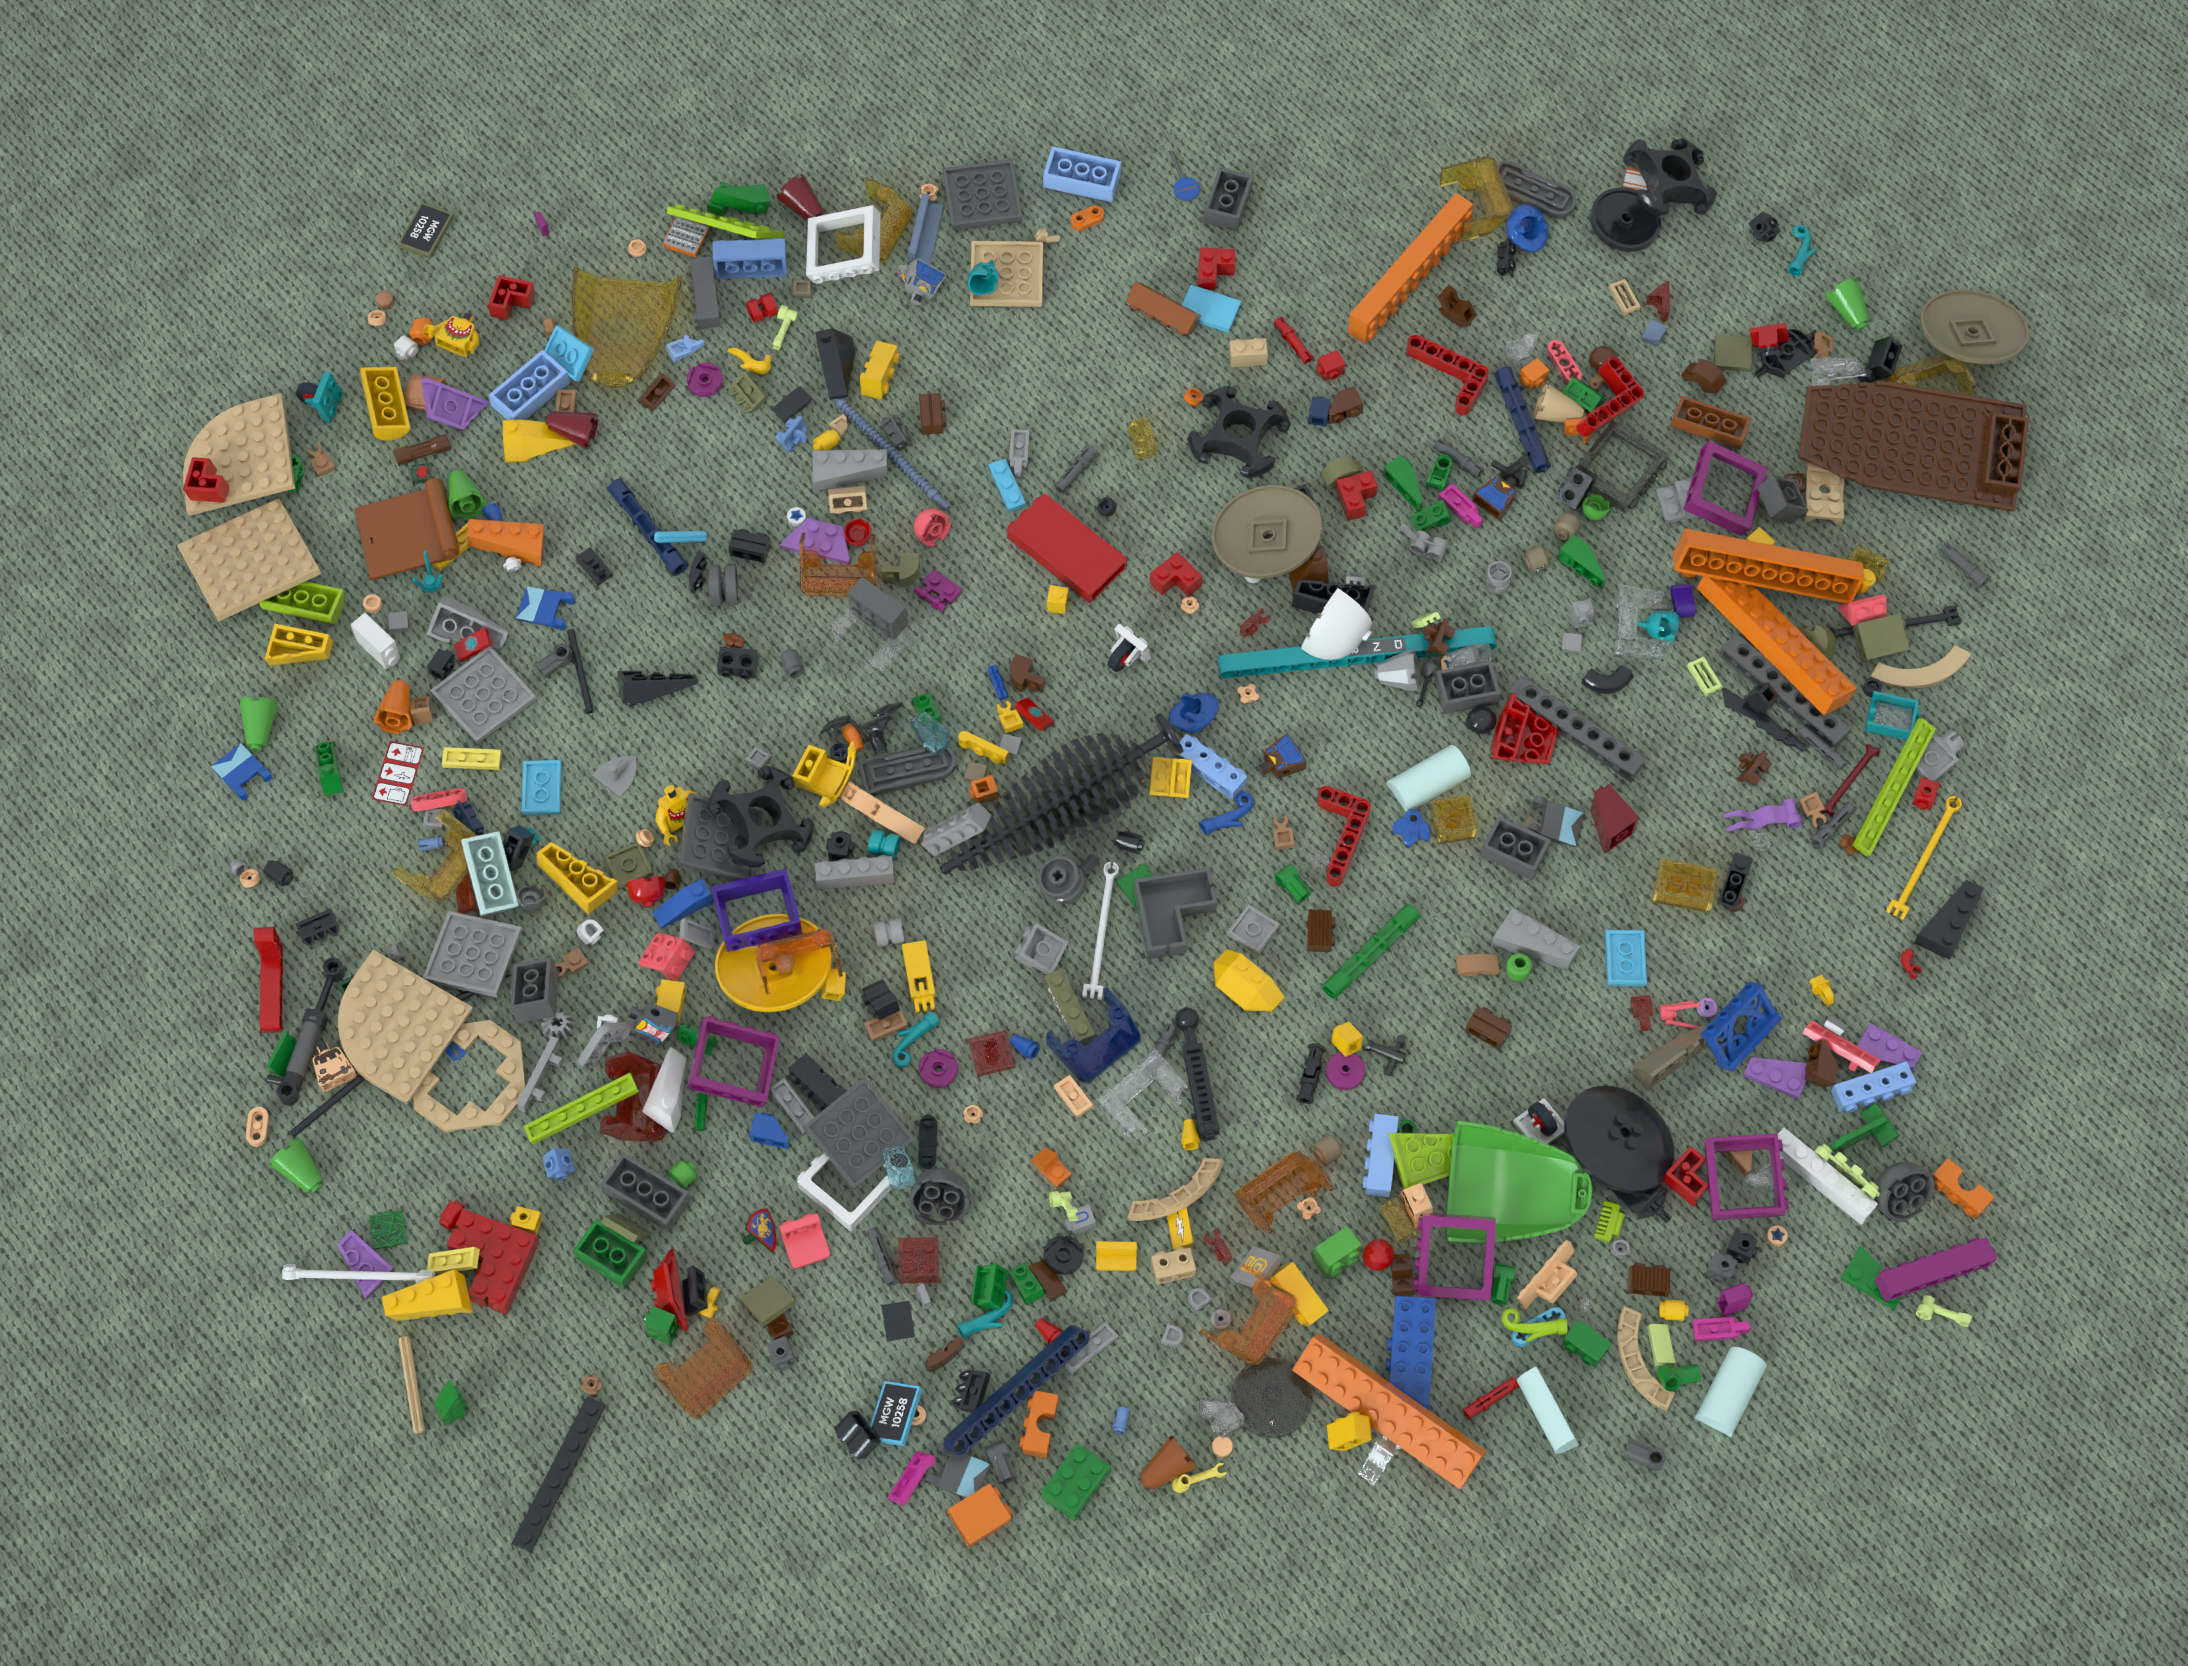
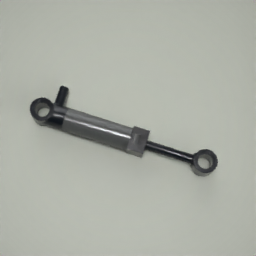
M336 957L328 958L323 963V971L327 979L316 1008H306L302 1019L303 1026L284 1077L281 1078L273 1075H267L266 1082L278 1085L277 1095L285 1105H294L299 1100V1091L317 1042L328 1022V1017L323 1012L330 990L333 982H338L345 976L342 962ZM332 968H338L337 971L330 972ZM292 1091L290 1095L284 1096L285 1092Z

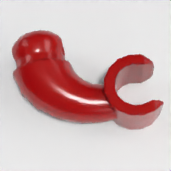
M1906 949L1905 952H1902L1901 963L1904 969L1908 971L1909 977L1916 979L1917 975L1913 970L1920 974L1922 969L1918 965H1911L1914 952L1911 949Z

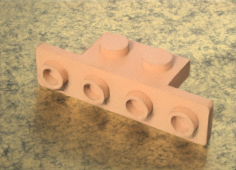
M1565 1240L1557 1248L1553 1256L1545 1262L1542 1269L1533 1276L1530 1283L1521 1290L1517 1299L1523 1309L1526 1310L1537 1296L1553 1304L1578 1275L1576 1270L1565 1265L1574 1254L1570 1241Z

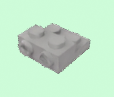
M1692 478L1676 481L1673 486L1656 489L1655 493L1665 523L1699 517L1683 510Z
M1034 923L1031 927L1027 926L1022 934L1025 937L1023 942H1019L1014 950L1016 953L1014 959L1029 968L1035 967L1045 974L1054 972L1068 941L1037 923Z

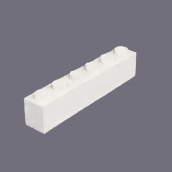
M1783 1128L1778 1133V1140L1782 1139L1783 1145L1780 1159H1784V1163L1859 1224L1863 1225L1873 1214L1878 1203L1787 1129Z

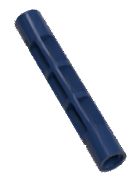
M1509 366L1501 367L1495 371L1494 376L1501 389L1533 471L1535 473L1545 472L1551 467V463L1513 371Z
M616 479L608 486L609 493L619 506L623 507L628 513L633 524L637 525L646 537V541L655 548L669 571L674 576L684 572L688 567V563L669 542L657 543L654 540L655 532L663 531L656 526L649 517V513L635 499L634 493L623 479Z

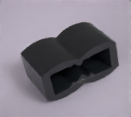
M883 979L861 989L863 993L861 995L862 1002L865 1006L868 1005L872 1017L876 1016L878 1020H881L900 1011L897 999Z
M857 1410L849 1412L834 1428L838 1439L847 1444L849 1453L857 1459L866 1458L881 1442L877 1433L868 1425L866 1419Z

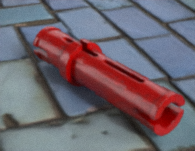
M1283 316L1278 317L1273 324L1281 332L1282 338L1287 340L1304 364L1311 362L1314 357L1297 337L1294 328L1287 324Z
M1510 1377L1484 1396H1478L1476 1401L1462 1409L1463 1414L1470 1420L1480 1412H1486L1489 1410V1406L1519 1388L1517 1381L1514 1377Z

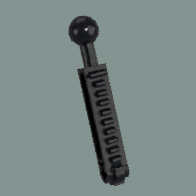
M1185 1007L1177 1012L1175 1023L1184 1032L1186 1045L1183 1046V1056L1198 1134L1200 1138L1204 1137L1206 1141L1215 1140V1135H1219V1126L1203 1044L1197 1042L1195 1028L1199 1024V1015L1194 1009Z

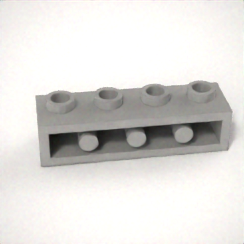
M976 803L927 829L923 835L924 839L921 845L933 856H936L983 832L991 814L982 805Z
M880 855L877 858L860 857L855 860L840 859L833 862L823 860L815 863L818 890L894 883L892 856Z

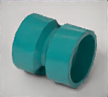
M874 829L870 836L868 852L876 855L882 853L895 859L899 850L901 836L892 833L887 836L885 831Z

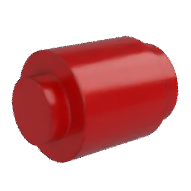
M458 1200L450 1201L439 1216L440 1220L438 1223L452 1231L453 1228H456L457 1220L462 1209L466 1206Z

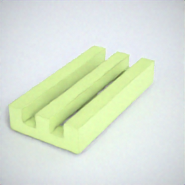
M1439 613L1425 614L1411 621L1413 629L1424 627L1434 622V620L1440 619Z
M1704 656L1687 664V668L1705 697L1716 690L1722 689L1723 686ZM1699 663H1702L1703 667L1705 668V670H1706L1707 673L1709 674V676H1710V678L1712 679V681L1714 682L1715 686H1713V685L1711 684V682L1709 681V679H1708L1706 673L1702 670V668H1701V666L1699 665Z

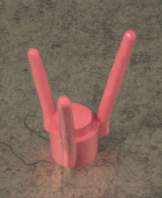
M1694 1001L1660 1005V1020H1665L1666 1025L1672 1024L1689 1029L1698 1028L1699 1026L1675 1021L1673 1018H1677V1010L1701 1007V1003L1694 1004Z

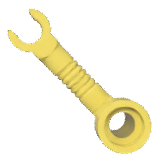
M1218 1463L1214 1468L1191 1476L1181 1475L1172 1482L1174 1491L1184 1493L1193 1483L1211 1477H1223L1227 1472L1219 1473L1217 1468L1221 1467L1224 1463Z

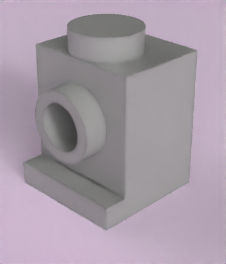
M1590 599L1572 603L1570 615L1574 629L1593 626L1594 610Z

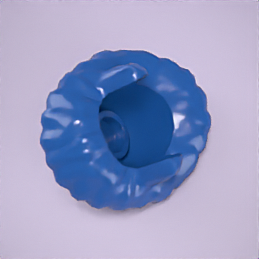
M1529 204L1517 205L1508 215L1509 218L1506 225L1507 236L1515 245L1528 252L1541 250L1548 240L1549 230L1543 214L1535 206H1530Z
M1200 692L1194 695L1183 693L1181 696L1182 701L1172 707L1168 720L1173 727L1184 732H1199L1215 718V715L1218 713L1219 702L1214 695Z

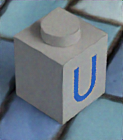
M1089 1204L1077 1208L1076 1216L1078 1221L1070 1222L1066 1212L1064 1223L1067 1231H1071L1073 1236L1096 1228V1221Z

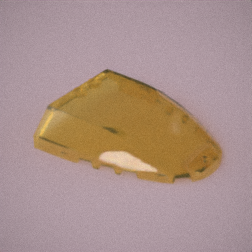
M574 266L571 297L573 331L576 337L594 348L584 371L591 380L606 387H622L635 382L643 376L656 357L670 329L679 301L683 281L682 275H678L677 279L659 283L597 277L581 270L578 266Z

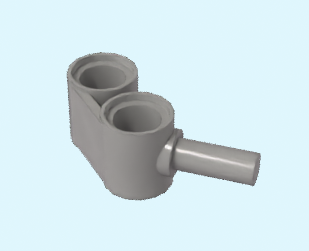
M1406 524L1401 525L1400 529L1410 538L1411 543L1408 548L1412 553L1425 556L1431 560L1433 558L1436 562L1442 560L1448 546L1444 539L1434 537L1429 542L1431 537L1426 532L1416 531L1414 533Z

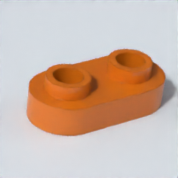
M1093 205L1074 213L1071 216V227L1081 231L1101 223L1104 219L1103 208Z

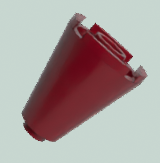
M800 174V178L795 176L781 188L783 191L781 195L777 193L776 198L806 221H808V218L824 215L817 197L803 174Z
M553 411L547 415L546 425H548L549 430L589 450L592 446L589 445V441L595 438L598 427V420H595V418L599 416L595 413Z

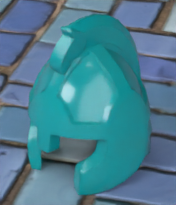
M993 260L987 263L980 262L972 268L968 277V288L973 294L982 296L987 293L992 294L998 285L999 274Z
M1658 611L1651 614L1646 620L1638 621L1637 625L1645 627L1648 634L1657 640L1674 642L1679 629V615L1673 611Z

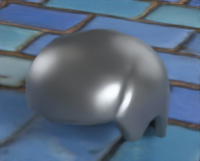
M536 884L519 889L516 895L519 907L530 912L541 909L546 902L545 888L541 889Z

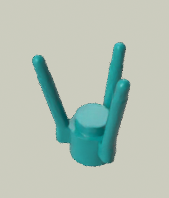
M424 551L428 575L423 579V584L416 578L412 580L420 587L421 591L426 590L428 593H434L437 590H441L443 575L439 574L438 580L432 575L428 553Z

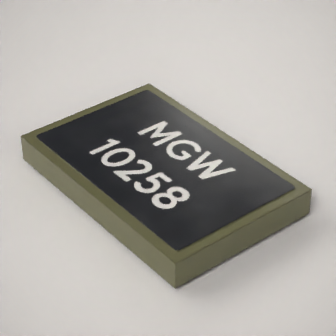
M421 202L397 243L398 247L431 259L453 220L454 214Z

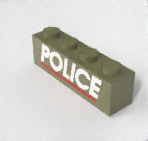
M1062 968L1045 975L1044 985L1076 1049L1079 1050L1095 1043V1033Z

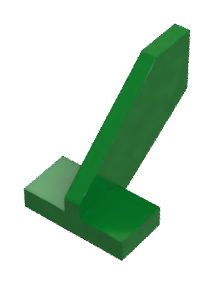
M1875 1103L1860 1114L1867 1125L1842 1136L1828 1147L1833 1152L1838 1153L1872 1134L1875 1135L1881 1146L1885 1147L1900 1135L1879 1104Z

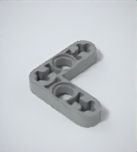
M636 1021L601 1025L578 1058V1064L584 1071H588L595 1067L611 1042L633 1041L640 1038L633 1031Z

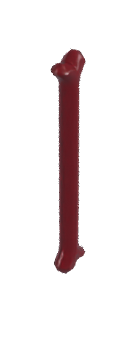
M1870 744L1865 745V755L1828 803L1824 804L1826 810L1822 811V813L1827 812L1830 816H1834V806L1870 759L1880 754V748L1872 747Z

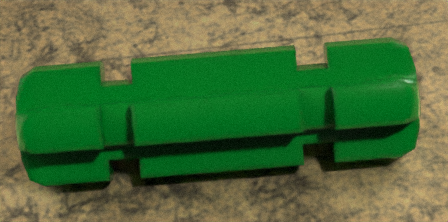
M699 1092L696 1099L694 1129L704 1131L708 1096L707 1093Z

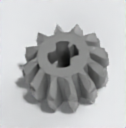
M557 1008L555 1017L543 1019L544 1022L541 1024V1027L544 1029V1036H548L549 1040L553 1036L558 1038L560 1042L562 1037L565 1040L568 1039L567 1034L573 1035L572 1029L575 1028V1023L572 1022L573 1016L568 1015L566 1010L560 1013V1009Z

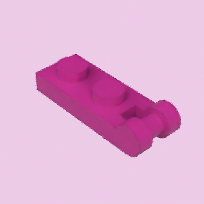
M921 1451L916 1452L888 1498L904 1506L911 1498V1494L917 1484L921 1482L927 1468L934 1465L935 1457Z

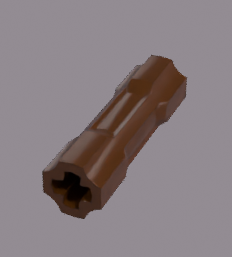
M443 434L431 440L412 446H404L393 451L398 466L424 456L451 450L447 434Z

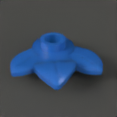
M1411 809L1407 811L1404 817L1396 820L1393 825V833L1402 834L1403 841L1407 847L1412 846L1418 838L1425 841L1430 839V827L1423 821V816L1418 810ZM1410 816H1416L1417 821L1412 822Z

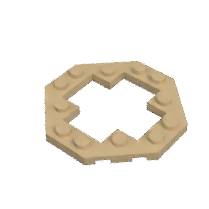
M491 1020L464 1023L452 1039V1042L467 1051L479 1037L507 1057L497 1068L496 1074L509 1082V1084L486 1111L469 1101L458 1115L454 1114L429 1095L441 1082L431 1072L413 1096L415 1111L445 1133L462 1129H478L483 1126L502 1125L516 1109L517 1102L526 1087L521 1041Z

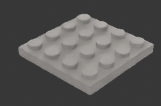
M491 647L484 649L430 690L435 699L477 744L537 700L536 695Z
M448 911L423 979L430 983L498 998L522 934V927Z

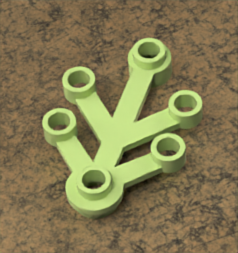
M1825 1144L1818 1146L1814 1151L1826 1162L1828 1159L1832 1160L1836 1164L1835 1167L1841 1173L1852 1177L1851 1180L1856 1185L1861 1186V1190L1874 1200L1876 1196H1880L1878 1192L1879 1187L1871 1181L1868 1183L1861 1176L1863 1170L1854 1164L1850 1168L1845 1163L1848 1159L1842 1153L1838 1152L1833 1157L1831 1155L1833 1151Z

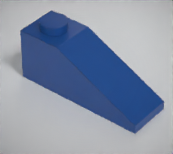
M700 879L683 888L652 913L662 929L712 904V895L704 880Z

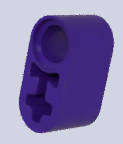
M1691 584L1671 585L1670 591L1674 612L1679 615V618L1694 617L1695 603Z

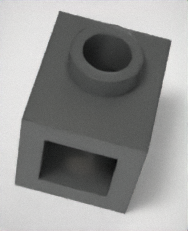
M786 1336L766 1343L776 1371L779 1369L780 1371L788 1370L795 1364Z

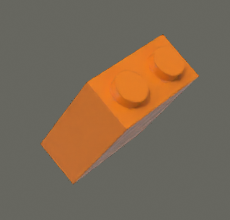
M990 1483L947 1510V1514L969 1548L1010 1523L1012 1519L1011 1509L1007 1504L1003 1505L999 1499L1002 1497L996 1486L992 1487Z

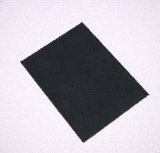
M909 1301L881 1305L887 1341L915 1337Z

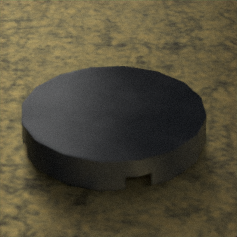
M1056 1236L1048 1241L1043 1257L1045 1264L1050 1270L1057 1274L1066 1275L1079 1269L1083 1262L1084 1254L1082 1246L1076 1239L1071 1236Z

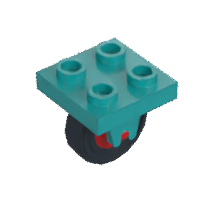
M324 371L320 383H301L297 388L296 396L300 401L307 404L308 407L317 409L324 422L331 423L333 416L336 415L339 401L342 400L343 392L332 373Z

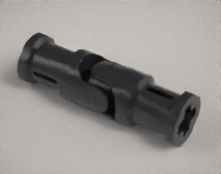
M1317 1043L1309 1044L1308 1059H1305L1304 1063L1306 1068H1304L1300 1080L1301 1089L1296 1097L1297 1101L1305 1104H1312L1314 1101L1312 1097L1314 1089L1318 1085L1319 1071L1322 1068L1321 1059L1326 1051L1325 1046Z

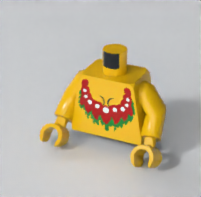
M464 313L461 319L451 316L448 320L435 326L426 324L423 329V334L428 333L429 338H433V335H435L436 346L466 358L470 351L471 354H474V350L480 345L479 334L476 332L475 325L472 324L474 317L469 313Z
M673 785L665 787V795L658 800L659 807L655 817L661 833L665 835L664 843L667 846H671L668 841L670 837H672L674 843L678 841L677 837L671 835L670 832L673 833L684 825L689 794L699 795L691 790L684 791L682 787L675 789Z

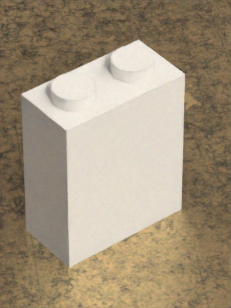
M366 613L362 614L351 624L356 641L385 669L396 665L400 655L395 641Z

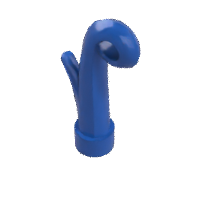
M1240 792L1236 796V802L1240 808L1200 821L1203 833L1208 835L1219 828L1242 826V822L1235 820L1241 818L1252 809L1254 804L1252 795L1248 792ZM1241 798H1245L1247 803H1244Z

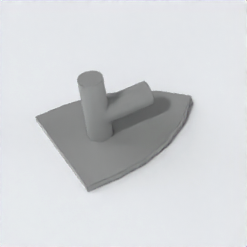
M636 755L614 758L599 767L592 776L617 796L621 797L631 786L635 778L637 768Z

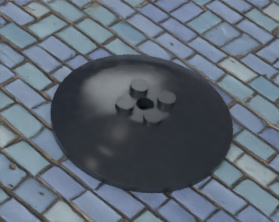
M1596 1086L1581 1092L1569 1105L1564 1120L1566 1141L1575 1160L1592 1178L1609 1188L1627 1193L1651 1190L1666 1178L1665 1173L1672 1167L1674 1162L1673 1139L1663 1118L1647 1101L1623 1088ZM1621 1131L1627 1135V1138L1621 1135Z

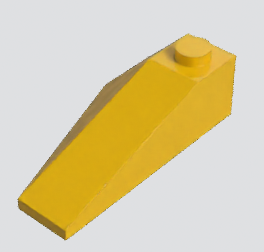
M503 420L505 463L526 462L538 455L543 456L547 452L575 445L570 440L549 430L546 422Z

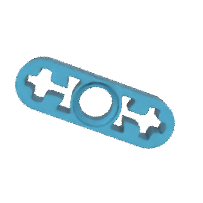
M1554 1307L1526 1323L1548 1321L1552 1318L1553 1313L1555 1316L1559 1315V1318H1565V1314L1560 1308ZM1513 1331L1512 1342L1518 1347H1524L1538 1339L1527 1342L1526 1339L1532 1334H1527L1523 1341L1522 1339H1517L1520 1332Z

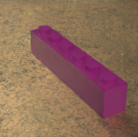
M1977 1237L1968 1241V1244L1961 1245L1959 1243L1952 1246L1950 1250L1944 1251L1941 1249L1934 1252L1932 1256H1920L1912 1263L1906 1261L1899 1264L1897 1268H1885L1879 1272L1875 1282L1884 1301L1887 1302L1992 1266L1997 1257L1987 1237L1982 1239Z

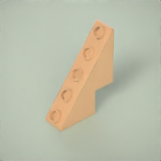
M850 781L840 796L850 806L914 844L925 829L920 824Z

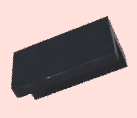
M695 1266L687 1268L688 1278L682 1281L685 1314L688 1316L708 1308L705 1273Z

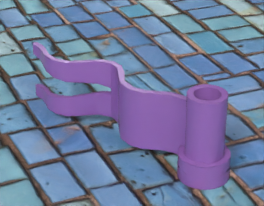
M1786 799L1783 802L1784 805H1768L1753 812L1735 810L1723 814L1724 818L1741 816L1754 820L1752 822H1738L1726 828L1727 832L1739 828L1755 830L1772 823H1786L1788 828H1797L1802 825L1801 816L1798 815L1795 799Z

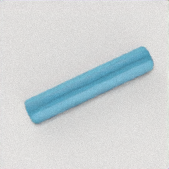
M704 531L655 532L654 540L657 543L705 542L707 540V533Z

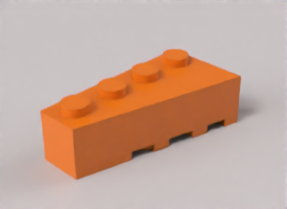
M469 519L468 546L490 553L493 551L507 558L508 556L516 557V559H521L524 563L530 562L535 564V566L541 567L544 524Z

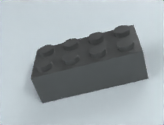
M625 1153L620 1155L600 1184L603 1193L667 1232L671 1230L691 1201L687 1190Z

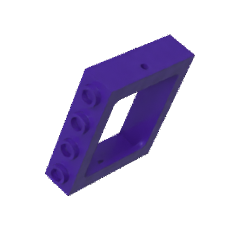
M786 868L711 887L727 952L803 933ZM775 889L782 890L789 922L736 935L732 934L725 906L727 901Z

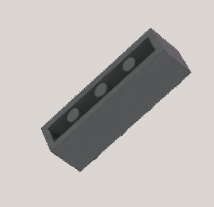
M712 256L690 259L691 266L687 267L689 277H692L693 281L689 283L690 290L695 295L691 299L692 306L696 307L697 311L693 312L694 322H698L699 329L720 327Z

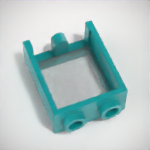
M1874 691L1870 701L1865 732L1907 740L1915 726V720H1918L1920 716L1919 701Z

